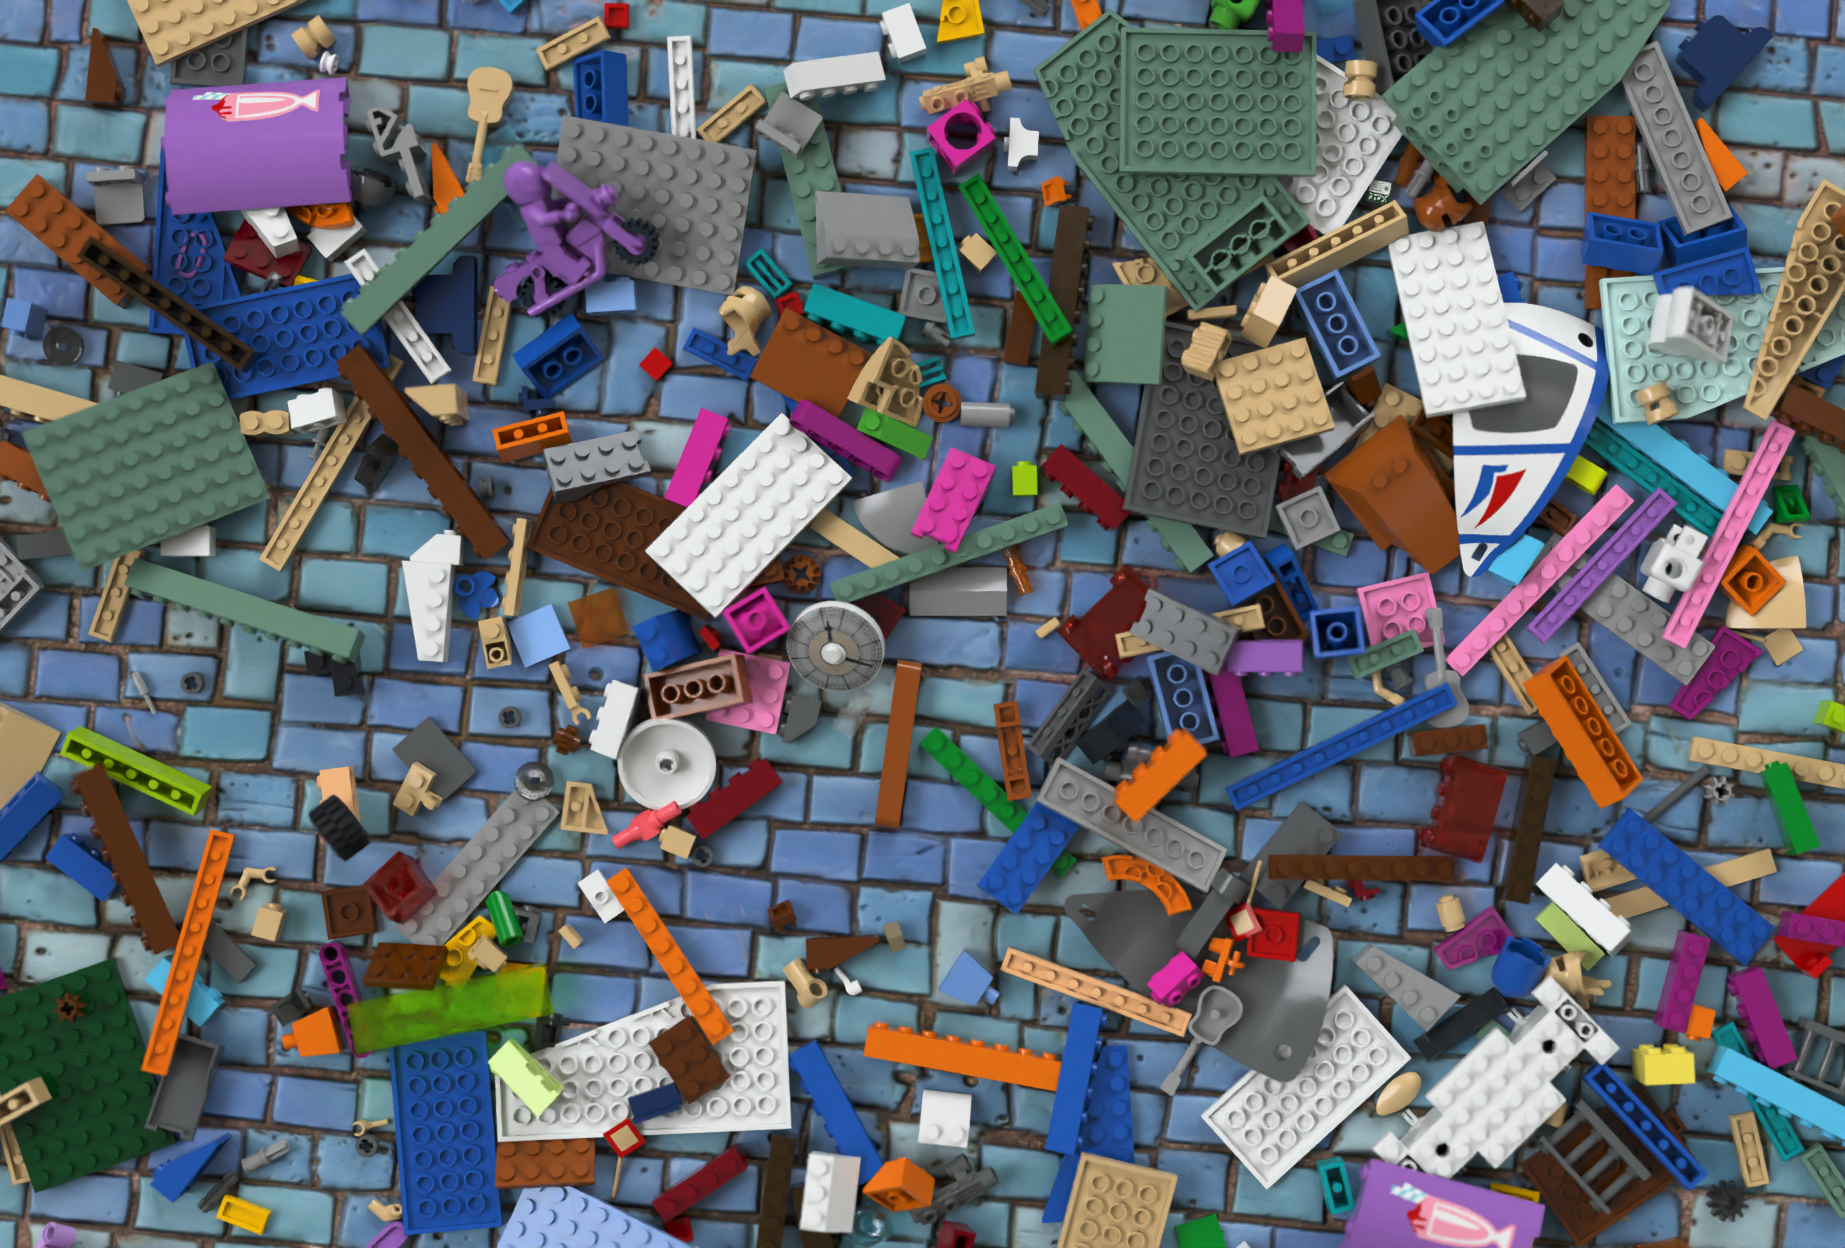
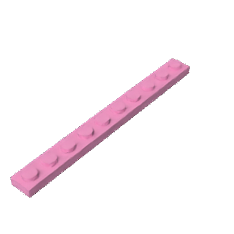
M1775 420L1770 421L1700 559L1705 564L1691 589L1683 593L1661 636L1662 639L1682 649H1686L1796 432L1795 430Z
M1615 484L1445 658V662L1463 677L1634 500Z

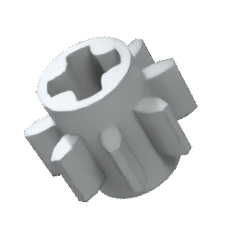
M1721 776L1719 781L1715 777H1710L1711 783L1703 785L1707 793L1703 797L1711 798V805L1717 806L1719 800L1723 805H1728L1727 799L1735 797L1731 789L1734 784L1725 783V776ZM1716 787L1722 790V794L1715 791Z

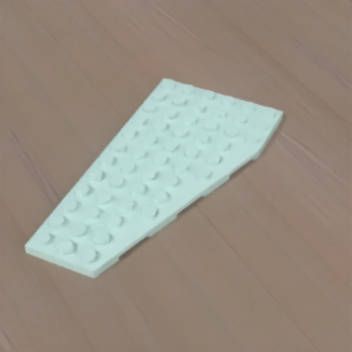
M1784 267L1755 269L1762 290L1760 295L1706 296L1734 315L1726 363L1705 362L1689 356L1669 355L1648 348L1656 297L1659 296L1653 275L1600 279L1599 286L1606 358L1610 372L1609 388L1613 424L1647 422L1643 414L1646 408L1640 406L1635 393L1664 381L1667 382L1671 392L1669 400L1675 402L1679 412L1678 415L1664 421L1686 420L1747 395ZM1845 290L1793 375L1845 355ZM1660 402L1655 404L1657 408H1661Z

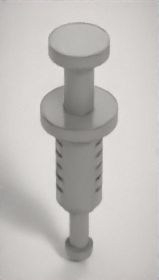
M331 427L319 430L316 439L312 438L311 442L315 443L312 453L307 455V458L314 461L318 460L317 455L321 446L325 447L327 445L325 441Z

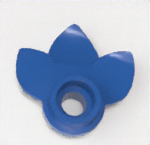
M479 571L473 576L462 575L456 579L454 591L460 597V608L470 618L477 619L481 607L490 608L499 605V597L495 590L491 588L496 579L493 574L487 571ZM466 582L471 586L468 592H465L462 588Z

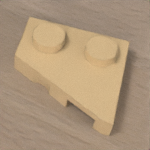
M566 780L560 830L608 834L591 783Z

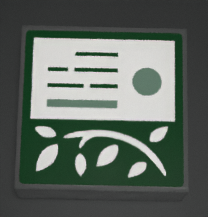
M1374 178L1366 190L1364 202L1380 206L1390 203L1394 182Z

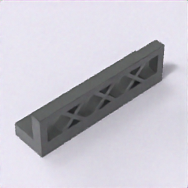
M1083 668L1026 747L1050 765H1053L1057 757L1064 759L1114 690ZM1100 686L1104 690L1098 698L1094 699V693ZM1087 708V713L1085 714V716L1083 718H1079V714L1082 711V709ZM1073 727L1072 734L1065 738L1066 731ZM1058 747V753L1052 760L1048 756L1054 748Z

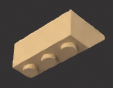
M456 384L405 388V393L432 416L444 422V424H448L451 427L462 426L463 421H470L467 392Z

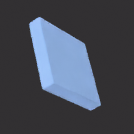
M552 604L507 622L525 668L571 649Z

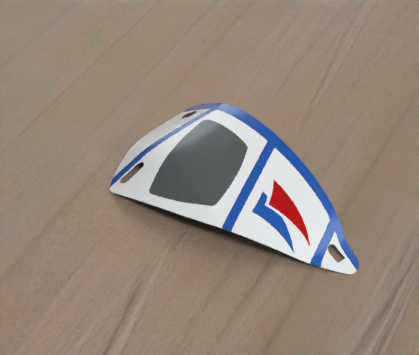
M1503 303L1526 394L1525 401L1453 413L1457 528L1459 531V546L1463 570L1470 577H1477L1483 574L1496 557L1511 546L1533 523L1562 483L1595 421L1606 391L1610 372L1606 358L1604 331L1582 319L1544 306L1526 303ZM1580 333L1588 335L1593 341V346H1584L1579 341L1578 335ZM1484 543L1488 548L1480 562L1471 558L1478 545Z

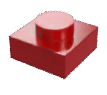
M705 626L698 631L712 651H716L722 646L719 642L722 637L714 627L709 629Z

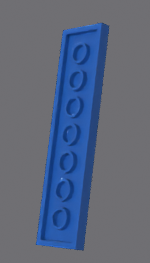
M1627 807L1597 845L1744 966L1748 964L1775 929L1772 924L1631 808Z

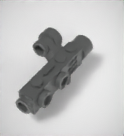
M1130 743L1128 745L1127 761H1122V763L1107 761L1105 780L1119 783L1124 779L1126 781L1130 780L1133 777L1132 771L1141 762L1145 765L1149 761L1150 748L1138 747V744ZM1191 769L1170 790L1192 793L1193 789H1198L1199 774H1194L1195 769Z
M962 1153L954 1157V1161L946 1164L945 1169L950 1178L955 1177L956 1181L934 1192L931 1206L910 1210L913 1221L916 1224L921 1222L923 1226L934 1223L939 1217L949 1212L957 1211L959 1207L970 1201L975 1207H979L982 1204L980 1196L986 1194L988 1189L999 1184V1179L994 1169L989 1166L979 1172L974 1171L968 1175L967 1173L972 1171V1166L967 1156Z

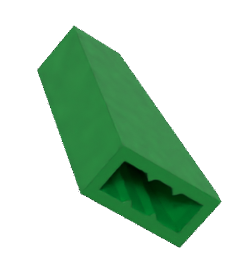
M1779 760L1764 765L1766 770L1759 773L1787 855H1797L1820 847V842L1788 763L1780 764Z

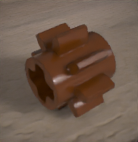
M567 725L566 729L562 727L558 729L552 742L558 746L556 752L565 756L568 755L569 751L575 754L582 740V737L577 735L578 728Z
M71 992L65 993L66 1000L63 998L56 999L59 1006L54 1012L60 1014V1021L69 1018L70 1023L76 1022V1015L78 1017L85 1016L82 1010L88 1004L80 1000L81 994L72 997ZM67 1005H74L75 1010H67Z

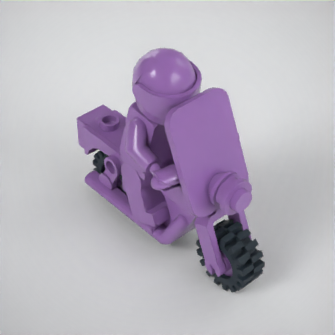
M519 161L509 166L503 179L504 188L516 204H522L520 211L538 249L526 255V260L518 263V261L509 264L505 268L506 271L498 275L493 282L494 290L506 303L518 298L521 293V299L524 300L522 304L524 307H528L527 311L531 318L538 317L539 314L542 315V318H547L548 315L550 317L554 316L556 312L558 313L568 297L603 278L609 266L606 233L614 238L613 247H616V255H620L619 259L621 261L627 260L626 264L631 265V263H635V266H639L640 263L644 265L648 260L651 261L656 254L660 241H658L659 233L655 232L656 227L654 225L651 227L649 225L650 222L648 220L643 222L642 218L637 220L630 218L627 222L616 213L608 212L611 206L617 205V199L619 198L616 189L612 185L608 186L604 183L600 189L595 188L592 190L554 162H550L544 169L543 166H536L531 162ZM552 185L567 196L552 199L550 196ZM579 210H581L584 216L568 231L563 219L573 222L580 214ZM530 274L529 278H527L526 282L524 283V285H523V287H522V286H521V281H522V279L525 278L527 275Z

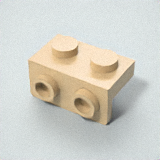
M1602 849L1579 856L1583 880L1594 892L1636 879L1634 875Z

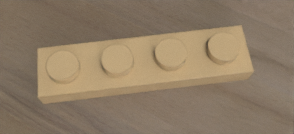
M517 518V523H514L512 528L514 545L509 551L511 567L505 578V584L508 588L507 595H504L502 600L504 615L520 617L529 549L526 546L530 539L533 521Z

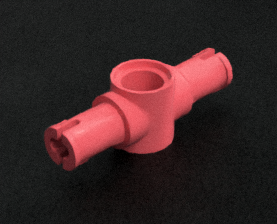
M676 801L659 810L651 811L647 809L635 816L628 828L613 836L612 841L617 849H621L635 840L643 839V841H647L660 833L664 824L681 814L682 811Z

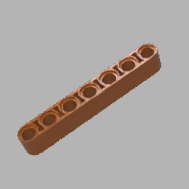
M898 660L875 819V826L899 829L922 667L920 662Z

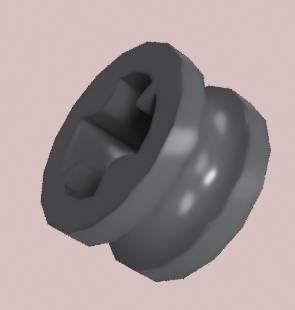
M483 477L479 478L481 499H485L487 496L491 499L495 497L493 477H489L487 480Z
M190 672L181 678L180 686L185 693H199L205 686V679L198 672ZM195 677V683L198 684L197 688L192 687V689H190V683L187 681L188 679H193Z
M508 706L500 711L498 720L503 727L513 728L520 723L521 713L516 707ZM511 710L515 713L513 717L516 721L514 723L511 721L508 724L505 722L506 717L504 713L506 711L510 713Z
M700 845L693 850L692 861L696 866L706 867L713 862L714 852L709 846ZM700 849H703L705 853L709 852L710 858H706L707 862L702 863L701 859L696 858V854L700 853L698 851Z
M366 1133L356 1141L355 1149L360 1156L370 1157L378 1151L379 1140L374 1134ZM364 1139H367L369 1143H373V1147L370 1148L371 1151H367L365 1147L362 1148V1144L365 1142Z

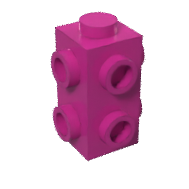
M1181 951L1178 955L1172 957L1160 972L1152 976L1151 980L1147 983L1152 990L1149 995L1159 1005L1163 1002L1170 1009L1173 1005L1178 1004L1191 988L1196 987L1205 975Z

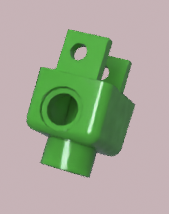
M1212 0L1211 7L1214 9V12L1209 22L1219 29L1237 30L1240 24L1247 25L1250 22L1261 0H1241V3L1238 4L1232 3L1230 0Z

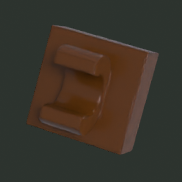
M789 899L767 909L774 929L778 928L783 933L785 932L783 926L790 922L793 927H796L795 920L797 918Z

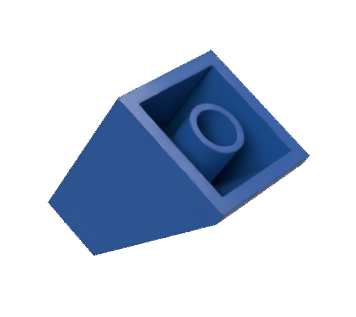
M1359 606L1309 611L1307 631L1310 636L1308 641L1310 654L1315 659L1365 654Z
M677 609L657 615L632 626L652 672L664 670L702 653L685 612Z

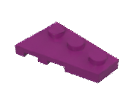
M1490 905L1466 923L1464 928L1457 930L1432 950L1446 969L1451 970L1472 963L1478 958L1495 955L1500 952L1508 936L1512 935L1514 939L1516 938L1494 907Z

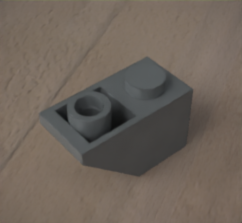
M793 695L792 699H787L785 713H789L787 723L782 722L779 736L783 737V743H789L817 725L822 701Z

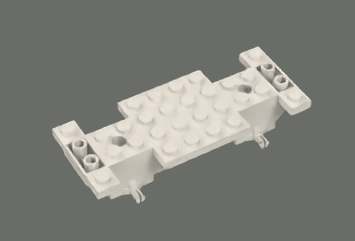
M1548 975L1531 992L1542 1006L1538 1005L1530 1014L1522 1016L1515 1007H1511L1510 1010L1516 1015L1515 1017L1509 1010L1506 1012L1516 1023L1510 1032L1511 1034L1506 1038L1495 1027L1425 1095L1435 1107L1420 1118H1417L1409 1108L1406 1109L1405 1112L1411 1119L1404 1112L1401 1116L1411 1125L1408 1132L1398 1140L1388 1131L1371 1148L1386 1163L1445 1179H1450L1456 1172L1459 1176L1463 1173L1459 1169L1461 1168L1465 1172L1467 1168L1463 1165L1477 1152L1496 1169L1566 1101L1550 1081L1560 1071L1564 1074L1567 1073L1566 1068L1570 1070L1572 1067L1568 1063L1585 1048L1599 1064L1603 1065L1619 1047ZM1551 1039V1049L1543 1051V1043ZM1441 1143H1446V1151L1442 1154H1436V1147Z

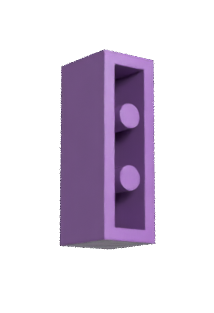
M1237 639L1228 658V672H1234L1235 676H1247L1249 672H1259V676H1273L1274 672H1283L1284 676H1298V672H1303L1305 669L1304 639Z

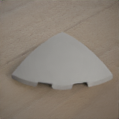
M922 481L852 501L854 510L862 525L883 545L909 554L939 545L937 540L924 535L923 539L911 535L913 526L927 499Z

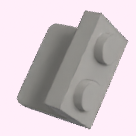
M119 166L118 170L97 167L94 168L93 172H86V182L94 186L96 222L99 225L142 223L145 221L142 173L133 169V166Z

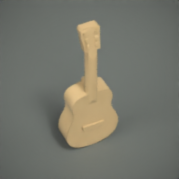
M494 67L477 68L468 78L467 84L470 95L468 116L474 124L478 125L472 162L469 163L466 175L467 184L474 179L479 181L482 178L483 166L481 162L487 128L502 125L504 111L514 95V84L510 75Z

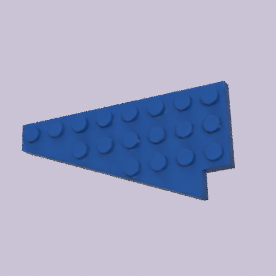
M161 148L152 277L193 306L243 296L232 265L223 260L227 250L214 213L172 215L171 207L167 206L166 192L169 191L165 152ZM197 231L194 237L189 240V233ZM199 233H203L207 237V245L202 246V239L197 236ZM189 243L185 254L180 252L181 247ZM201 248H207L206 254L200 253ZM180 254L184 257L181 263V268H175L177 258ZM199 256H204L202 265L198 269L195 265ZM194 269L198 271V274L190 279L183 278L177 273V271L190 273ZM150 308L149 333L184 335L181 329Z
M1126 1044L1101 1047L1096 1061L1098 1063L1096 1076L1090 1079L1089 1086L1093 1087L1092 1098L1090 1102L1086 1101L1084 1110L1089 1112L1086 1126H1081L1080 1135L1084 1136L1081 1151L1077 1150L1075 1155L1064 1153L1042 1215V1223L1063 1222L1081 1152L1135 1164Z

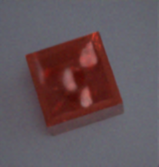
M400 851L394 854L363 884L387 919L402 925L438 893L414 857Z

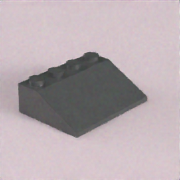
M1356 0L1353 2L1364 58L1367 61H1373L1378 64L1377 77L1372 82L1376 84L1375 92L1382 96L1383 93L1436 48L1417 31L1415 14L1430 3L1429 0Z

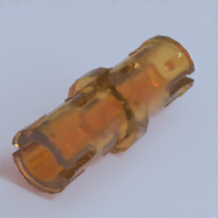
M1409 140L1403 157L1399 159L1398 163L1400 166L1393 183L1395 186L1401 184L1400 188L1407 189L1413 170L1418 165L1419 151Z
M1017 546L1010 547V550L1002 551L1010 569L1008 573L1010 577H1013L1020 597L1034 592V588L1026 573L1028 570L1027 566L1023 565Z

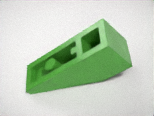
M867 407L857 427V430L866 436L922 460L925 459L933 437Z

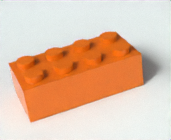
M1185 727L1181 730L1176 728L1167 737L1168 743L1163 748L1160 745L1156 747L1149 755L1151 757L1145 765L1141 762L1132 771L1133 777L1130 780L1126 781L1124 779L1115 787L1114 802L1135 823L1207 754L1205 747Z

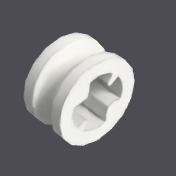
M325 51L320 61V72L325 73L328 71L329 75L333 76L338 67L339 55H330L329 51Z

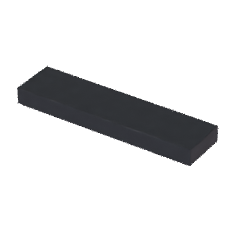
M1493 987L1413 1040V1042L1427 1062H1430L1508 1010L1509 1006L1495 987Z

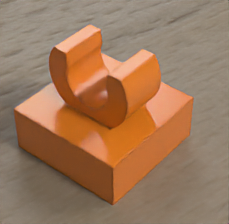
M1053 177L1041 183L1045 207L1055 206L1071 198V194L1066 195L1064 187L1069 185L1068 181H1063L1062 177Z

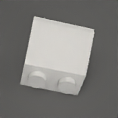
M923 1089L918 1143L967 1148L972 1094Z

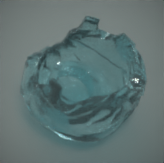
M867 1203L855 1208L852 1232L846 1233L852 1242L867 1248L878 1245L880 1242L886 1241V1239L888 1240L893 1234L894 1225L891 1223L889 1215L883 1209Z

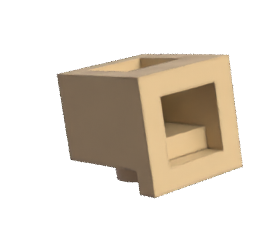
M485 934L468 951V957L471 960L477 957V964L484 970L490 968L493 972L499 973L507 964L506 952Z

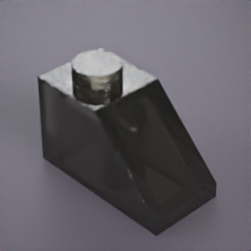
M382 433L366 448L354 479L374 493L397 462L400 455L397 450L398 444Z

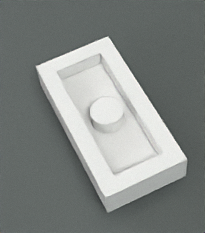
M597 869L578 882V885L603 922L606 923L624 911V908L607 884V880L601 871Z

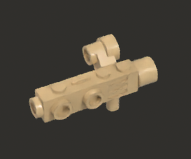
M985 57L975 58V61L964 64L967 76L965 80L943 86H935L932 89L923 91V96L919 97L922 111L927 110L929 115L954 108L967 99L969 103L979 101L981 111L987 112L991 109L988 98L998 96V93L1012 90L1008 70L995 74L993 72L989 73Z

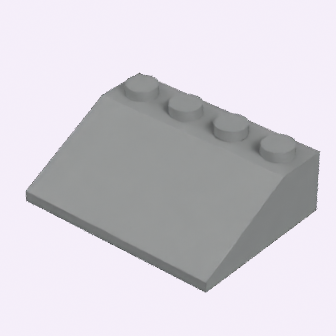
M827 191L815 192L817 264L910 270L920 263L919 237L909 197Z

